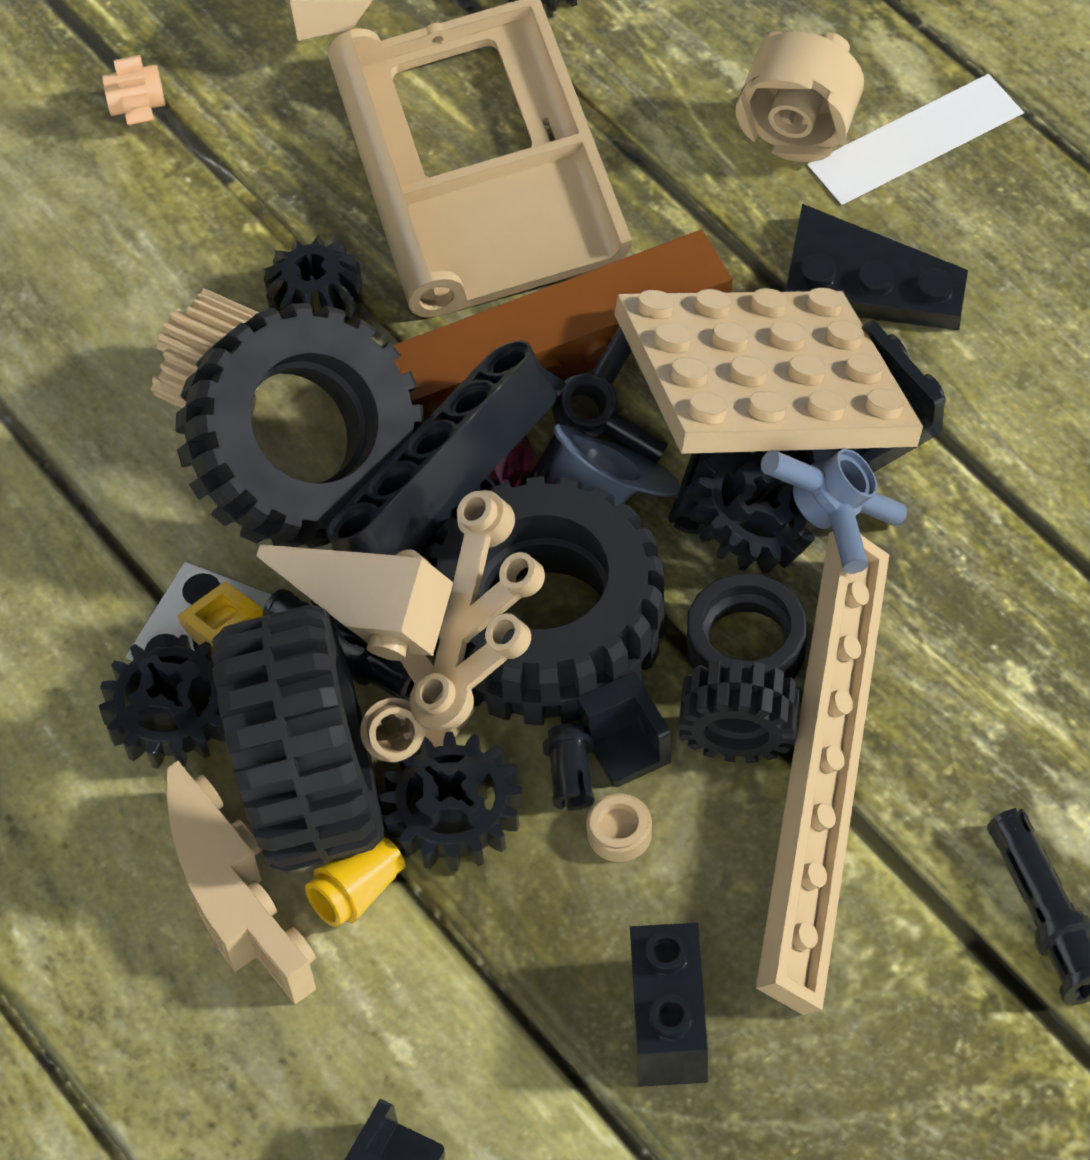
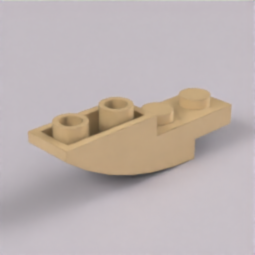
M176 761L167 768V804L170 829L178 860L199 916L215 946L234 972H237L257 957L291 1001L297 1004L316 990L310 964L316 960L315 954L296 928L292 927L285 932L272 917L277 913V909L267 892L259 884L261 877L255 855L261 852V849L258 847L253 834L241 820L238 819L230 824L219 811L223 807V802L205 776L201 774L193 779L181 763Z

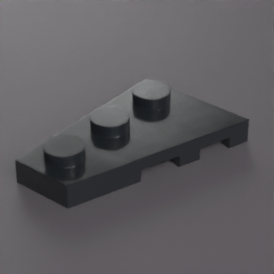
M802 204L785 292H805L815 288L843 291L858 318L959 330L968 270Z

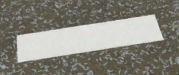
M987 74L833 151L829 157L807 165L839 203L843 205L1024 114V112L999 84Z

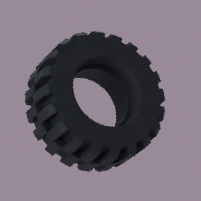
M309 303L290 304L281 312H278L275 308L267 309L255 314L247 322L240 323L208 349L196 363L198 368L196 372L186 379L180 394L183 400L186 401V405L176 413L175 431L185 434L186 443L177 449L181 467L193 465L198 479L190 483L189 486L198 500L206 495L211 497L217 505L211 515L223 526H227L234 521L243 526L240 531V537L254 543L271 539L274 546L286 547L307 545L309 548H315L331 543L326 534L327 526L331 520L412 436L414 430L425 422L423 406L420 404L412 405L409 393L418 388L412 372L409 371L402 375L394 363V360L399 358L401 354L390 341L383 346L376 343L371 338L376 328L361 318L352 325L344 323V310L325 306L315 314L312 313V307ZM276 374H291L303 377L320 386L338 406L345 422L347 448L340 470L330 479L319 483H308L294 479L278 470L261 451L253 433L251 406L255 390L267 378Z
M544 477L526 478V485L511 488L509 482L490 488V491L496 493L511 506L515 515V524L511 534L504 542L489 548L477 600L500 581L499 571L502 563L508 556L517 552L529 554L543 567L545 573H561L582 580L595 589L601 598L588 613L572 623L550 629H530L531 642L528 649L517 658L507 659L472 689L474 706H479L485 701L488 704L490 715L503 720H510L512 714L524 716V724L544 725V718L561 717L562 724L579 721L577 697L634 671L642 682V670L652 668L657 658L659 639L664 635L665 624L663 563L658 558V545L651 531L644 527L641 528V517L634 510L623 503L616 508L614 495L594 486L592 491L588 492L581 489L580 481L561 478L560 484H547ZM451 516L436 532L437 543H433L428 547L425 559L453 582L464 533L459 529L457 519ZM529 567L522 569L518 573L516 580L526 576ZM487 627L467 643L463 661L487 644L485 639ZM515 628L506 632L502 639V644L512 639ZM439 637L437 639V643L433 654L435 656L437 654L438 645L440 641Z
M309 604L223 627L213 638V647L211 648V656L214 663L213 677L218 694L217 702L238 790L241 792L248 821L252 825L258 847L262 849L265 861L270 864V867L289 872L373 850L384 838L383 813L378 793V783L373 768L372 755L366 750L361 739L360 728L363 718L356 698L352 677L347 667L342 645H340L337 631L334 623L331 622L328 611Z

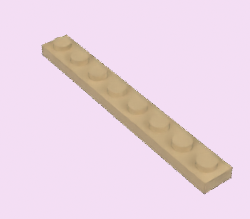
M833 531L829 532L756 983V989L802 1015L823 1010L889 561L888 553L861 535L868 567L862 572L855 574L844 572Z

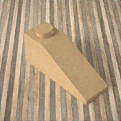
M260 544L256 555L260 560L321 608L328 611L340 623L368 643L367 650L370 653L395 661L405 660L406 653L433 656L453 582L423 558Z

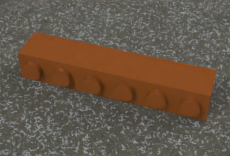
M701 229L397 343L393 346L401 356L394 360V363L402 375L409 371L412 372L418 388L409 393L412 405L420 404L423 406L424 420L426 421L493 350L506 343L520 340L529 342L541 366L564 380L595 367L617 328L620 326L614 315L618 294H640L646 290H659L665 293H698L704 289H714L726 293L732 292V278Z

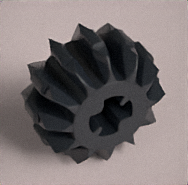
M317 235L312 244L303 245L294 238L291 252L275 250L273 265L265 268L266 274L264 275L269 309L275 308L278 312H281L290 304L309 303L312 307V313L316 314L325 306L344 310V320H353L355 305L362 303L364 289L362 279H360V264L356 260L355 255L347 254L341 241L334 242L325 247V243L319 235Z

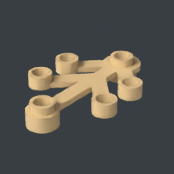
M488 490L474 491L467 494L457 508V522L459 529L464 533V538L449 602L438 636L440 641L435 662L433 663L428 655L406 653L405 660L401 661L415 683L409 698L412 716L418 723L430 730H450L464 723L469 717L474 704L472 689L507 659L521 656L528 649L531 642V632L528 626L512 614H503L522 597H529L535 594L544 583L545 572L543 567L529 554L517 552L508 556L500 567V581L477 600L488 550L504 542L511 534L515 524V515L511 506L496 493ZM403 550L396 554L397 556L421 557L426 560L414 550ZM529 567L526 577L516 582L518 573L522 569ZM487 627L485 633L487 644L463 661L467 643ZM515 628L512 639L502 644V639L506 632ZM443 691L441 698L435 702L437 696Z

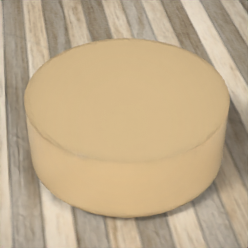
M622 793L610 794L595 802L588 812L586 819L588 842L593 851L603 859L612 862H626L639 857L648 848L652 839V818L647 806L638 798Z

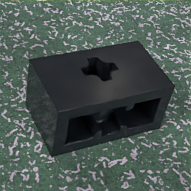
M698 922L630 926L639 1087L708 1083V1046Z

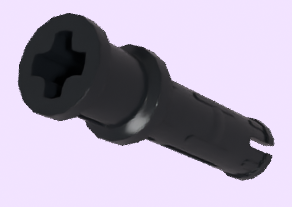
M1016 808L1004 811L988 823L987 831L999 849L1006 863L1005 865L1037 927L1034 944L1042 956L1050 958L1062 982L1059 989L1062 1000L1067 1005H1079L1090 1002V918L1088 915H1084L1082 911L1075 910L1048 855L1035 834L1024 809L1017 811Z

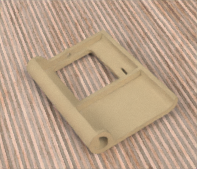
M517 0L446 22L432 23L425 28L385 40H380L378 35L371 30L359 28L344 31L331 42L328 48V58L402 288L412 313L420 317L429 318L442 316L592 271L622 259L629 252L632 238L541 0ZM490 46L496 48L531 140V147L433 177L426 176L393 82L394 76L404 70L482 47Z

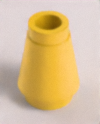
M384 837L371 851L336 859L316 868L313 872L314 879L305 885L307 898L315 912L330 926L338 927L344 922L355 923L395 879L396 875L405 869V861L395 844Z

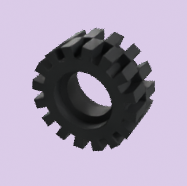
M731 659V666L725 667L720 660L709 663V670L699 665L693 669L692 675L687 673L682 685L678 729L680 730L679 736L682 741L688 740L687 746L694 751L704 747L703 755L714 758L720 753L724 754V761L735 762L736 756L745 757L746 763H753L758 761V755H762L766 760L777 758V751L786 754L790 751L791 744H795L799 688H796V682L791 677L783 679V671L774 668L769 672H765L764 663L754 661L752 667L742 666L743 660Z

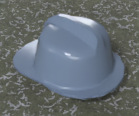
M557 424L553 429L561 444L550 466L549 476L545 482L547 484H560L561 478L580 481L581 489L591 492L594 486L614 495L616 508L622 503L624 504L638 491L667 497L677 495L681 486L678 479L668 469L658 462L656 464L632 449L588 437L565 425Z

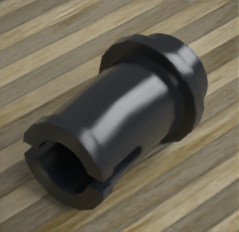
M564 723L553 726L548 730V738L542 744L544 754L550 757L553 806L562 810L565 807V799H567V811L587 808L595 802L588 755L594 749L593 738L586 734V728L581 724Z

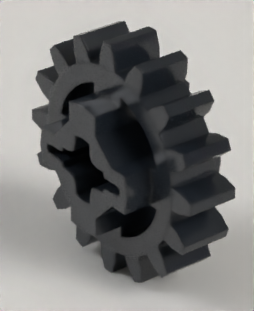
M756 451L754 454H751V452L714 453L694 473L693 477L696 482L687 491V497L698 503L688 514L690 520L704 522L706 529L699 536L700 540L705 542L715 539L720 544L717 550V557L722 560L730 553L737 555L738 567L743 571L754 561H757L762 573H769L777 564L785 569L815 539L811 532L816 526L811 524L797 507L793 496L794 486L762 472L761 461L768 451Z
M181 634L176 641L175 647H166L164 639L159 635L154 637V650L145 653L141 647L134 644L130 647L133 661L130 664L116 660L111 664L116 681L101 682L100 688L105 702L99 705V710L104 724L107 725L106 728L114 746L123 744L128 759L135 761L144 752H147L152 768L159 769L165 756H174L175 762L179 761L185 767L187 761L186 753L195 750L200 756L207 758L210 756L207 745L209 739L214 738L218 741L226 742L223 721L220 717L217 702L218 694L213 677L214 663L211 656L212 646L210 643L205 641L194 651L191 649L188 636Z
M446 732L443 746L434 747L432 742L427 737H424L420 746L421 754L416 757L412 755L405 760L399 761L402 772H385L384 780L388 792L380 795V804L383 815L387 816L384 819L389 838L400 837L401 854L405 857L414 854L419 849L422 850L421 854L425 868L431 869L438 858L443 857L447 858L451 872H457L460 866V859L464 856H470L472 861L479 867L484 864L483 849L489 845L499 852H503L506 849L503 830L518 832L520 823L517 809L523 808L522 787L516 786L518 784L517 769L514 764L503 765L502 749L498 745L490 748L485 753L481 752L478 735L473 734L467 740L465 746L456 745L453 732ZM491 787L495 794V800L489 811L485 808L484 801L487 799L486 790ZM415 791L419 794L420 800L415 803L417 812L412 816L409 811V803Z

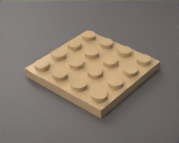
M763 288L755 292L724 293L719 290L704 289L698 293H665L659 290H646L640 294H618L614 315L681 454L918 447L923 425L871 338L862 329L863 325L843 291L815 288L805 292H780L774 289Z

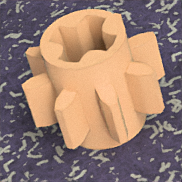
M141 55L114 60L116 72L102 75L110 115L125 114L128 126L154 121L152 108L166 106L157 64L143 67Z

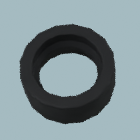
M736 573L714 580L697 594L687 616V657L693 669L701 665L709 670V663L720 660L725 667L731 666L732 658L720 654L711 646L709 630L714 623L724 616L736 612H756L772 618L784 631V642L781 648L771 656L756 660V662L765 664V672L777 668L784 672L783 679L789 677L792 679L796 678L805 660L807 616L798 596L782 582L761 574ZM743 661L742 666L752 667L754 661Z

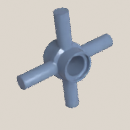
M845 448L840 451L838 449L812 450L815 462L811 465L775 450L768 451L761 461L762 472L794 486L793 496L796 505L811 524L821 529H828L832 526L844 572L855 574L865 570L868 567V561L856 515L862 513L892 526H899L906 518V506L901 502L877 493V480L872 469L853 450Z

